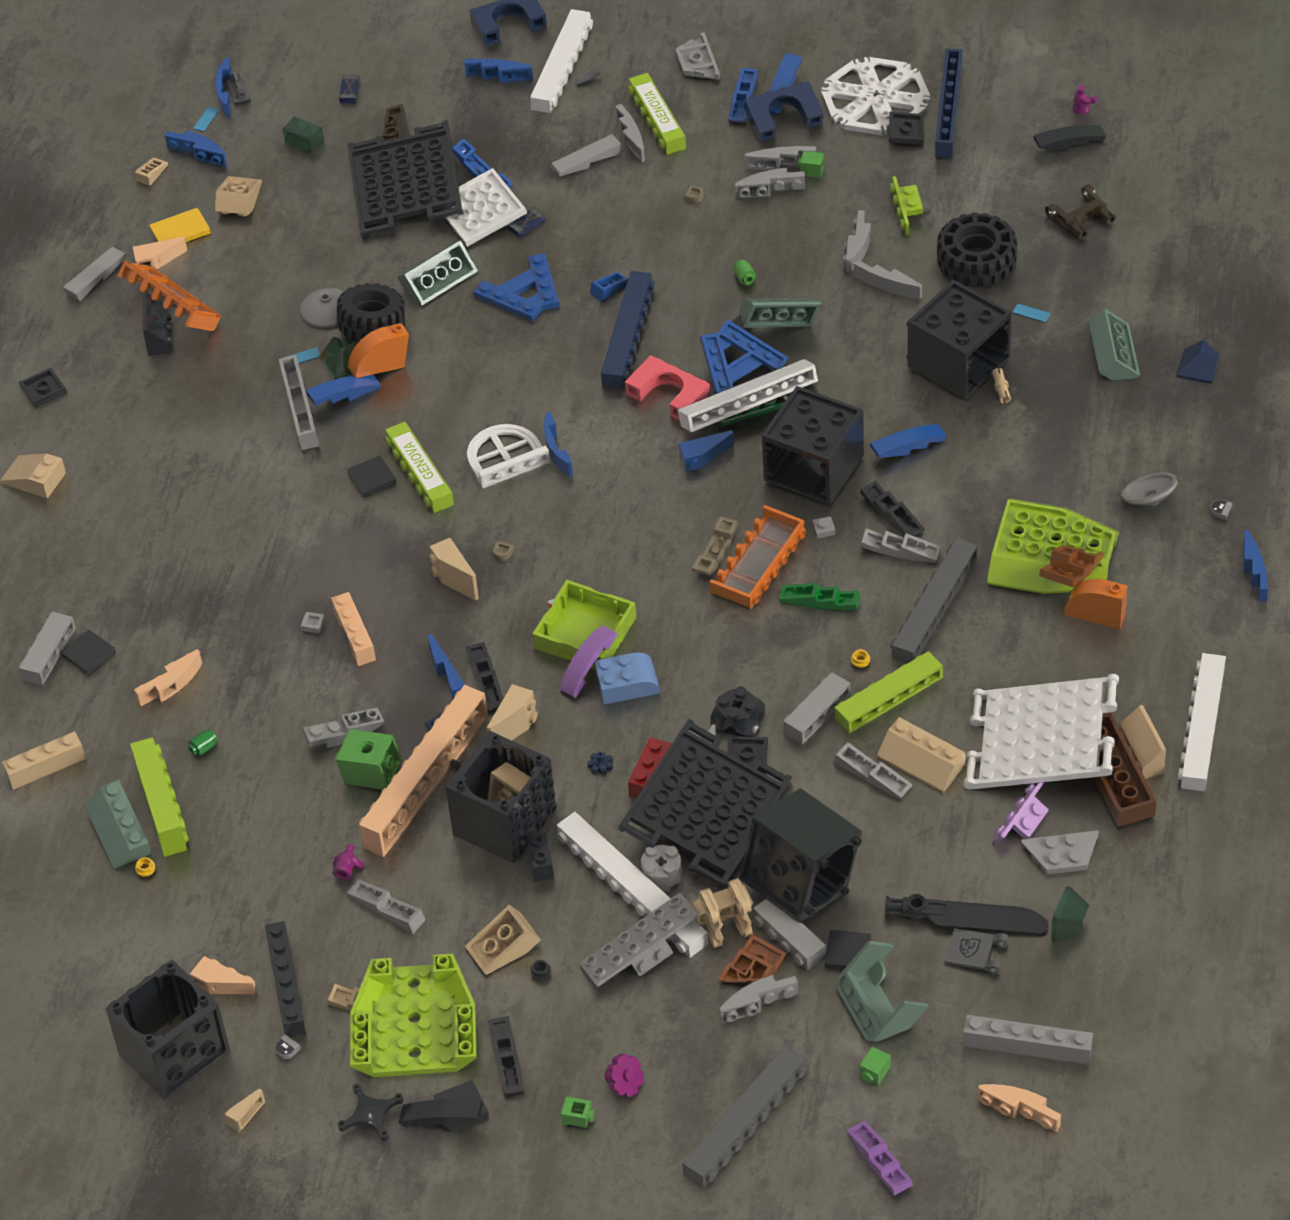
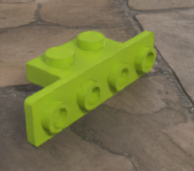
M893 176L892 183L889 184L890 193L894 194L893 203L894 206H897V217L901 218L900 228L908 236L909 221L907 216L923 214V206L917 186L899 187L896 176Z

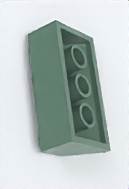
M460 240L437 252L397 278L405 292L422 306L478 270Z
M812 298L744 299L739 312L744 328L812 327L821 302Z
M1102 309L1088 320L1093 340L1092 344L1095 349V358L1098 364V372L1110 380L1140 377L1129 324L1107 309Z
M117 780L100 787L84 806L113 869L151 855L149 842L120 781Z

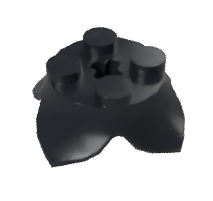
M737 687L718 697L710 717V725H715L717 731H724L729 727H733L738 734L753 737L759 728V713L764 712L765 705L760 699L747 691L745 687Z

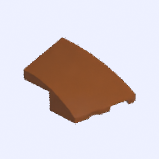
M1061 545L1052 550L1050 564L1040 569L1039 576L1074 587L1090 575L1103 558L1104 552L1098 551L1096 554L1086 553L1085 549Z
M752 934L743 949H739L730 964L727 963L718 977V981L753 983L774 975L788 955Z

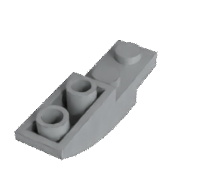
M780 168L748 176L735 183L736 198L771 196V191L805 189L804 172L787 173V168Z
M858 210L857 217H854V228L856 230H853L852 235H848V242L844 243V253H847V255H843V265H846V273H850L854 269L856 261H862L870 244L871 223H865L864 210Z
M377 707L342 714L338 721L304 727L303 735L309 747L325 744L326 748L342 745L350 729L372 732L383 725L384 720Z
M773 975L745 986L720 1007L721 1023L733 1022L742 1017L756 1015L761 1012L762 1004H770L776 1000L790 998L798 994L796 976L775 981Z

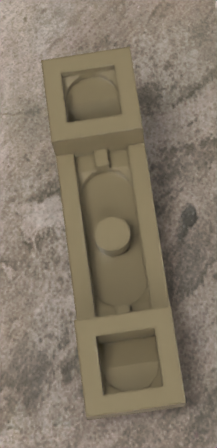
M720 516L713 529L714 534L702 556H698L692 571L711 575L715 572L730 547L738 521Z

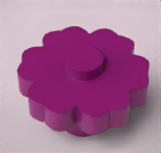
M618 1054L612 1058V1064L607 1066L604 1077L614 1095L631 1097L637 1094L638 1086L643 1084L644 1073L640 1070L641 1063L634 1055Z

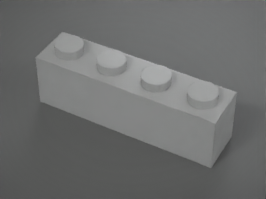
M51 612L50 616L45 619L43 628L37 633L35 641L29 647L25 659L19 664L22 680L44 685L58 661L61 651L64 650L76 629L72 616Z
M833 672L824 677L820 685L815 690H811L808 697L803 702H799L796 709L784 718V734L803 745L835 712V706L851 696V683Z
M767 899L753 908L754 923L759 928L762 927L770 939L776 940L785 953H789L799 966L802 965L808 971L826 958V945L802 922L799 923Z

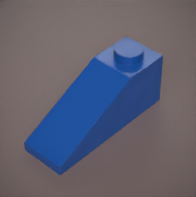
M731 430L679 443V455L685 471L702 468L734 445L733 432Z

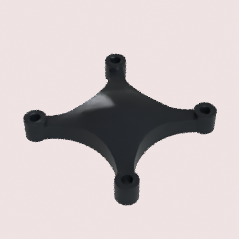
M354 1084L352 1088L354 1094L358 1097V1106L349 1119L338 1122L339 1131L344 1132L353 1126H368L379 1133L382 1141H388L389 1135L388 1131L383 1127V1120L391 1108L403 1103V1095L396 1093L391 1099H375L365 1095L361 1090L360 1084Z

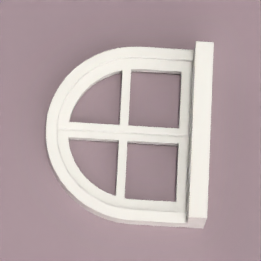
M512 424L495 425L484 429L471 440L467 450L469 467L482 488L550 463L548 448L546 446L542 447L537 437L531 431ZM514 435L524 440L504 447L498 436ZM488 439H491L497 450L477 457L480 446ZM525 444H529L532 448V451L512 459L507 452ZM500 454L504 462L482 469L479 462Z

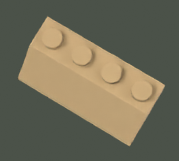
M899 717L888 729L877 758L944 793L965 768L966 752Z

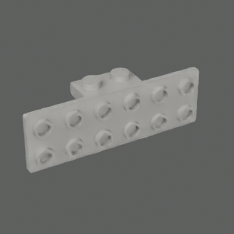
M678 893L596 952L586 957V959L580 962V965L597 987L630 964L640 977L673 954L666 939L692 922L699 915L685 897Z

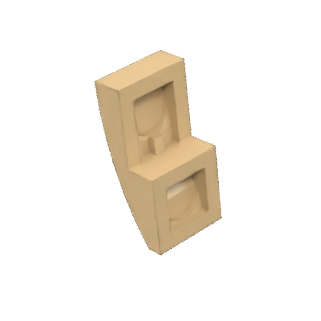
M334 984L327 1004L351 1011L360 988L355 987L354 990Z

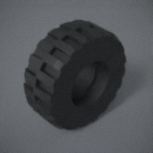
M973 212L953 218L949 223L945 224L938 234V265L946 276L948 275L951 280H955L962 285L966 284L971 287L982 285L983 287L991 283L995 284L1000 279L1008 276L1009 272L1015 267L1017 260V237L1014 230L1009 227L1010 225L1006 221H1002L999 217L991 216L988 213L978 214ZM972 247H981L987 250L982 252H973L966 249Z

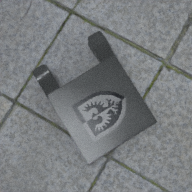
M954 928L944 963L985 970L991 974L998 975L1001 970L999 967L1000 962L998 960L988 961L992 944L1000 948H1007L1008 935L1004 933L993 935Z

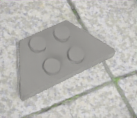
M704 32L700 34L698 39H691L686 44L676 48V56L684 76L720 79L718 67Z
M1099 831L1021 839V847L1029 851L1031 858L1041 866L1046 875L1087 870L1090 858L1094 852V846L1099 838Z

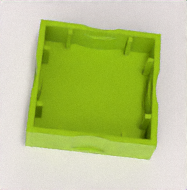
M566 580L556 595L552 607L544 614L532 633L534 649L571 661L584 641L603 625L615 631L618 635L608 650L603 648L596 660L613 657L637 617L635 602L611 594L600 593L590 587ZM595 663L591 666L592 669H595Z

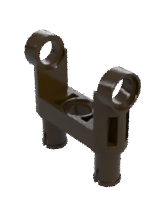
M1090 184L1081 188L1082 196L1087 204L1069 214L1057 204L1052 203L1045 207V213L1051 221L1056 219L1066 230L1073 231L1080 239L1088 235V230L1082 226L1087 222L1100 216L1108 224L1114 223L1116 220V215L1107 209V204L1096 195L1095 189Z

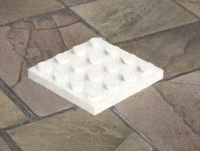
M492 168L459 186L464 215L458 216L456 214L444 218L468 247L527 214V211ZM456 206L440 209L438 211L455 208Z

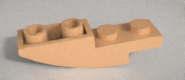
M197 649L164 667V674L134 689L139 705L143 706L156 698L163 702L180 691L201 667L200 651Z
M985 1084L978 1087V1100L986 1106L997 1109L1005 1116L1015 1119L1018 1113H1021L1023 1117L1032 1119L1040 1123L1042 1127L1057 1132L1061 1125V1114L1046 1107L1047 1098L1025 1089L1006 1085Z

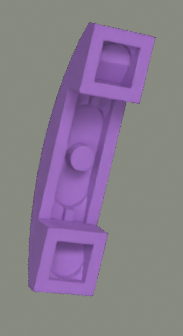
M602 625L584 641L564 674L560 687L561 691L574 698L577 697L586 683L583 678L603 648L608 650L618 634L615 631Z

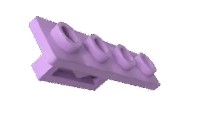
M1043 782L1031 783L1025 789L1026 795L1021 797L1014 805L1016 809L1007 814L1004 819L1006 820L1005 824L1000 825L994 832L996 836L992 841L995 844L1002 840L1011 828L1024 839H1028L1049 810L1034 797L1043 785Z

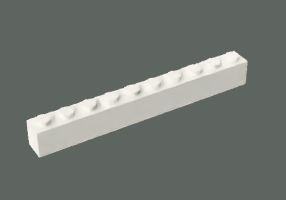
M576 812L557 824V837L559 841L563 844L566 843L574 855H579L587 867H592L600 879H605L613 891H618L626 903H631L639 915L646 917L670 900L660 888ZM693 920L667 938V940H671L681 953H685L691 958L708 945V932Z

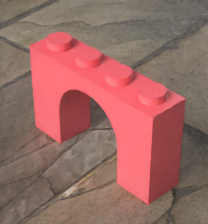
M651 355L625 381L626 395L638 401H642L657 386L670 384L679 387L682 391L669 404L670 416L679 421L678 409L711 397L709 383Z

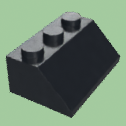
M144 292L142 293L143 335L148 356L170 354V346L173 345L172 336L169 335V333H172V324L169 323V321H172V312L163 307L164 301L160 299L158 301L152 300L151 295Z

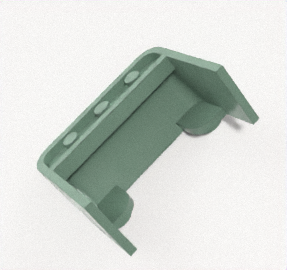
M868 941L841 972L836 980V988L864 1038L867 1041L878 1042L910 1029L929 1006L927 1003L903 1001L894 1010L879 985L886 975V968L882 960L891 951L893 945Z

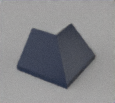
M1205 340L1184 349L1176 377L1212 384L1221 356Z

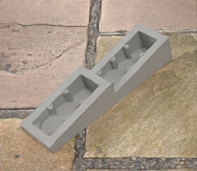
M611 134L551 163V167L559 176L588 169L591 162L619 155L621 143Z
M111 247L63 287L66 294L81 302L100 279L105 281L126 257V254Z
M848 742L836 754L833 762L899 800L902 799L913 785L880 761L877 764Z
M360 879L347 892V896L412 934L425 921L421 909L392 898L389 891Z

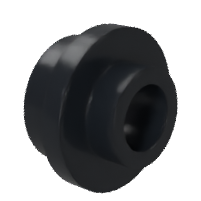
M537 960L531 966L530 972L533 978L544 980L550 976L551 967L546 961Z

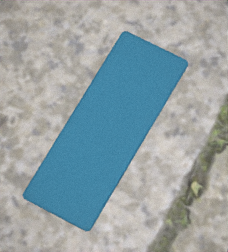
M208 107L193 129L205 131L219 109Z
M1017 304L1013 310V313L1046 322L1051 314L1021 304Z
M317 347L293 354L297 356L298 363L321 356Z

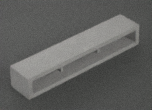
M292 355L281 358L279 363L301 449L306 450L320 446L297 356Z
M967 1015L963 1036V1046L1088 1065H1090L1093 1045V1033L973 1015Z

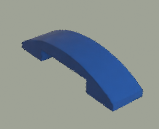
M229 58L222 62L215 78L218 103L226 116H230L229 94L224 92L225 82L231 80L232 70Z
M464 138L452 147V151L457 159L474 178L492 169L475 154L476 149ZM498 174L509 188L513 186V183L504 174Z
M551 411L547 412L544 420V433L549 456L561 471L571 476L573 475L572 462L567 450H558L553 438L557 437L556 424Z

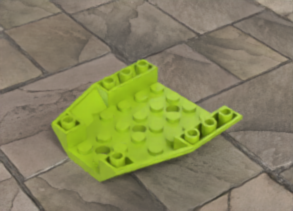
M1010 498L1007 500L992 551L987 584L1040 594L1071 592L1073 587L1039 576L1040 569L1050 564L1052 550L1061 545L1085 549L1086 553L1096 554L1098 551L1104 552L1099 564L1083 581L1089 579L1107 580L1109 562L1113 547H1116L1119 531L1066 507ZM1015 531H1021V532H1023V533H1022V534H1015L1014 532H1015ZM1058 537L1060 540L1054 541L1052 538ZM1090 544H1097L1098 546H1097V547H1090L1089 545H1090Z
M453 953L433 955V964L393 967L392 958L371 959L350 1012L351 1068L372 1077L457 1072L477 1058L475 1002ZM414 982L420 984L416 988L409 987V985ZM412 1017L420 1018L418 1022L409 1021ZM412 1052L421 1053L418 1057L415 1058L410 1056Z

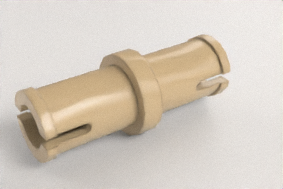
M998 368L994 369L991 374L1000 402L1004 404L1005 400V404L1011 401L1008 390L1009 384L1005 380L1003 370L999 368L998 372Z

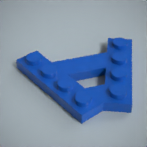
M545 253L528 256L530 269L499 286L483 280L473 290L474 297L530 321H533L542 310L560 307ZM534 286L536 287L537 294L526 299L519 296L522 292Z
M728 319L718 333L700 336L715 395L733 388L734 382L761 365L776 371L783 368L788 360L787 356ZM733 345L745 353V355L727 365L724 355L725 349Z

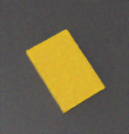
M198 207L149 225L157 242L185 237V241L188 242L211 233Z

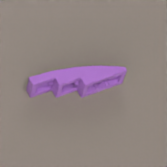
M865 1120L846 1130L864 1159L894 1195L913 1186L912 1179L900 1168L899 1161L888 1150L886 1142Z

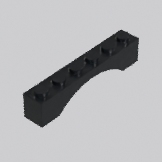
M285 921L265 925L285 1035L289 1038L306 1035Z

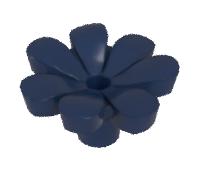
M603 752L591 754V760L587 763L588 767H592L591 771L593 773H597L600 770V773L604 774L607 772L606 768L608 770L613 769V764L611 763L613 761L612 756H606Z

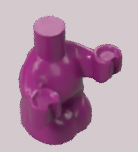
M1079 84L1078 89L1075 91L1073 111L1076 114H1085L1090 111V103H1097L1095 95H1091L1090 98L1087 97L1083 84Z
M347 844L346 850L334 857L332 864L336 866L332 873L335 877L350 880L353 866L355 869L362 870L364 862L358 860L353 854L354 845Z

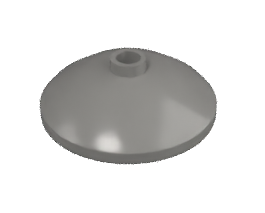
M329 287L317 289L308 294L300 306L303 320L317 328L336 327L337 300L344 291Z
M1160 472L1149 474L1129 483L1123 489L1122 497L1125 502L1132 505L1153 506L1166 499L1175 490L1178 481L1172 473Z

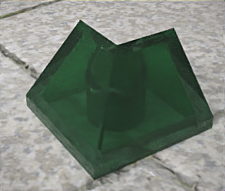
M333 337L320 354V360L334 380L352 374L348 364L350 355L358 344L357 341L349 342Z
M1066 886L1052 917L1051 941L1053 942L1082 933V921L1089 908V904L1070 886Z

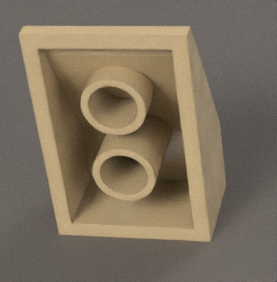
M228 176L216 190L215 211H220L221 214L237 213L239 216L249 215L254 209L262 180Z
M47 453L18 455L0 479V483L48 498L64 477L66 471L62 458Z
M448 538L431 545L429 559L433 565L431 567L433 576L435 578L438 577L442 584L475 601L478 600L476 575L452 539Z
M512 684L487 726V732L490 730L509 740H513L527 731L530 725L536 721L538 714L535 709L536 700L534 699V692Z
M504 763L491 772L488 801H508L512 796L516 797L531 777L510 763Z
M508 905L465 947L487 975L527 954L541 939L524 916L511 905Z

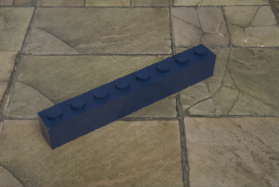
M946 48L935 140V157L953 158L963 66V49Z
M630 271L601 371L602 386L623 388L625 381L629 378V368H632L633 365L632 356L636 354L637 350L636 342L640 341V329H643L644 326L643 317L647 316V304H650L651 291H654L655 288L652 273Z

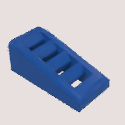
M614 272L591 282L590 294L603 301L625 286L628 278L619 272Z

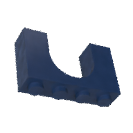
M499 0L469 10L471 23L484 46L500 42L499 28L495 22L505 16L521 17L525 20L531 32L547 27L546 14L537 0Z
M809 81L799 82L796 85L783 87L773 92H766L756 97L752 96L745 100L744 110L759 142L775 137L776 127L769 112L778 105H790L796 108L807 128L823 123L824 113Z

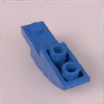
M185 130L184 134L167 131L165 134L167 148L194 154L195 160L226 167L225 152L212 140Z

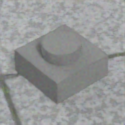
M831 516L812 520L817 539L835 535Z
M306 612L301 623V631L320 634L325 621V615Z

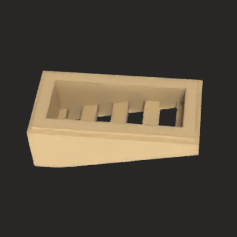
M153 157L134 172L136 182L151 186L168 166V162Z
M257 1089L230 1108L224 1114L226 1124L240 1132L264 1105L263 1091Z

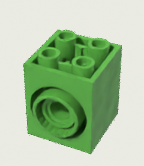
M352 729L349 730L343 740L340 751L336 754V763L346 785L381 790L388 787L402 762V757L393 735Z

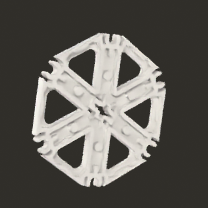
M864 57L863 63L856 59L854 64L852 60L825 79L824 87L821 88V97L831 121L834 120V124L840 122V128H844V130L883 136V133L887 135V130H889V112L892 111L891 107L913 110L910 113L925 114L931 98L920 71L917 72V68L911 70V64L874 57H869V62L868 58ZM874 66L895 67L897 70L880 82ZM852 70L856 72L861 85L840 82L838 79ZM911 81H916L920 89L919 93L898 91ZM831 98L851 100L853 102L843 109H836ZM872 110L877 123L868 124L857 122V120Z

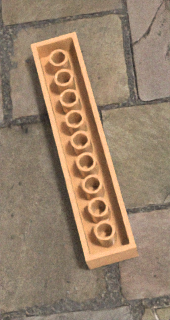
M464 685L460 691H457L453 701L445 707L441 717L435 720L433 727L429 732H426L419 746L414 748L410 758L404 761L401 770L393 776L388 787L382 790L379 799L371 805L367 815L361 818L359 827L364 849L381 857L387 854L449 771L451 760H457L487 720L488 713L485 693L467 685Z

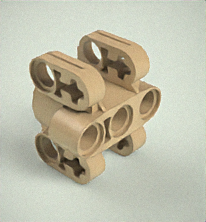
M738 878L728 881V889L713 894L710 888L699 891L700 898L695 900L691 906L699 915L696 918L697 922L702 924L704 930L708 932V938L713 948L723 945L722 940H724V937L720 931L723 926L722 920L732 917L740 935L744 938L753 934L752 922L747 912L752 910L753 901L746 887L741 884Z

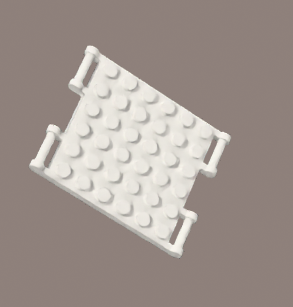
M1109 674L1107 677L992 690L975 689L973 691L974 706L973 715L970 717V724L975 727L984 726L982 752H967L966 760L968 765L967 775L963 784L966 789H980L1111 775L1113 769L1111 755L1112 748L1114 747V738L1107 736L1101 740L1102 713H1110L1117 710L1115 699L1119 676ZM1104 687H1108V699L1106 703H1103ZM982 700H987L986 714L981 717ZM1100 749H1104L1103 764L1099 767ZM976 762H981L979 779H974Z

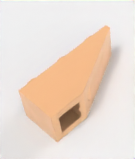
M185 237L135 246L133 250L136 264L153 266L159 269L185 253L187 246Z
M205 956L190 973V977L208 994L256 995L257 993L255 981L250 976H243L237 973L235 969L227 968L217 960L209 959Z

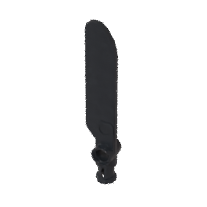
M912 894L909 897H903V899L886 896L885 914L889 912L901 913L902 916H907L914 921L927 917L935 925L942 927L1039 935L1045 934L1048 930V921L1042 915L1024 907L925 899L921 894Z

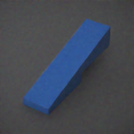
M432 634L427 635L437 676L445 674L452 699H454L457 691H460L465 684Z

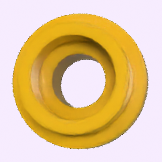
M856 650L851 656V663L857 668H864L869 665L870 656L865 650Z
M140 858L135 865L136 873L142 877L153 874L155 863L150 858Z

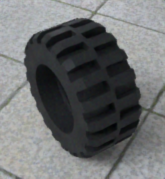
M378 283L358 284L344 291L337 300V327L349 340H356L358 343L366 335L379 328L400 323L405 326V301L399 292L387 285L382 286Z

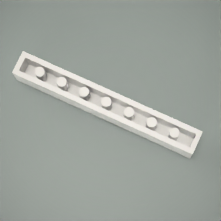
M571 9L531 94V110L551 113L553 107H556L558 96H561L563 91V85L567 83L568 75L572 72L574 62H577L578 53L582 51L583 42L587 40L589 29H592L593 20L591 19L590 12Z
M803 359L678 409L681 427L693 432L790 393L796 386L805 387L818 381L815 364Z
M1202 653L1201 661L1197 660L1196 672H1199V676L1195 675L1193 687L1197 688L1196 691H1192L1191 702L1194 703V706L1189 707L1188 718L1192 719L1191 722L1187 721L1186 733H1189V737H1184L1183 748L1186 749V753L1182 752L1180 763L1184 764V767L1179 768L1178 780H1182L1181 788L1204 792L1206 789L1226 656Z

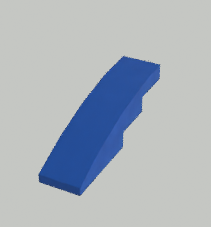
M785 54L769 92L793 85L797 78L796 72L802 62V56ZM785 105L775 106L769 113L780 116Z
M464 59L466 76L482 75L483 79L499 78L500 83L533 80L532 65L501 59Z
M741 68L736 90L733 93L728 121L746 122L745 100L754 95L759 73L758 69Z
M353 375L322 383L306 390V393L312 403L317 406L328 400L332 404L344 398L351 401L381 387V384L374 375L355 378Z
M939 424L925 425L888 435L870 443V447L878 458L909 455L912 449H924L931 442H943L947 435Z
M1244 530L1243 571L1251 572V586L1259 587V601L1267 602L1268 582L1264 561L1257 543L1249 530Z

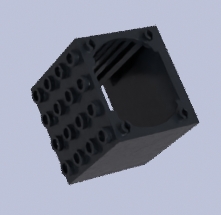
M952 280L906 323L908 327V354L906 356L908 367L961 398L967 399L992 375L991 373L994 369H999L1010 359L1012 312L961 283Z
M796 386L762 434L764 481L831 505L864 456L863 409Z
M490 730L445 786L453 835L512 863L523 855L527 846L526 836L534 835L539 829H542L547 818L553 815L557 808L551 759ZM504 763H510L531 777L516 797L512 796L508 801H488L491 772Z
M799 788L753 816L738 879L800 923L809 916L811 918L812 916L814 917L817 911L840 896H846L849 893L848 885L857 849L862 843V839H860L862 831Z
M173 959L161 965L157 971L145 977L142 982L127 990L124 995L112 1001L105 1008L119 1055L164 1100L230 1052L219 1004ZM181 1014L183 1021L181 1024L164 1036L161 1034L152 1036L153 1033L167 1023L172 1025V1019Z

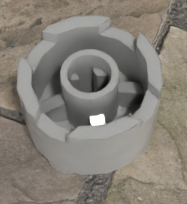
M656 845L653 848H646L641 858L642 873L663 892L671 890L670 887L675 886L677 883L679 884L682 879L681 857L678 850L674 846Z

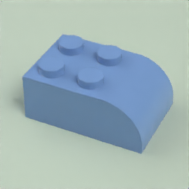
M630 653L595 660V673L603 705L660 694L654 665L649 655L645 653Z

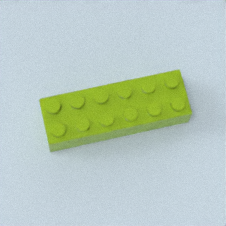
M153 737L131 743L130 746L164 857L186 851L185 842H188L189 839L185 830L184 820L180 815L181 811L176 801L170 776L167 773L164 758L161 756L160 745H155Z

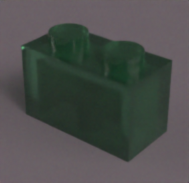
M293 117L283 128L285 142L312 153L324 141L322 127L297 117Z

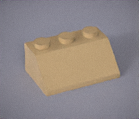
M1140 705L1120 723L1119 729L1144 778L1148 779L1164 774L1166 748L1144 706Z

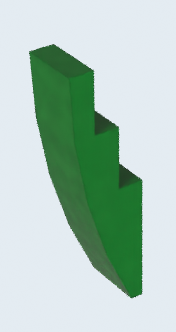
M818 583L782 585L779 601L815 609L857 610L861 594L859 590L840 591L838 586L820 588Z

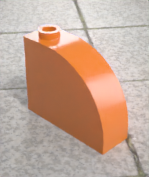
M400 323L379 328L366 335L354 347L349 358L348 368L354 377L360 378L404 368L409 333Z
M1103 579L1082 581L1073 587L1065 606L1064 615L1120 629L1126 616L1128 585Z

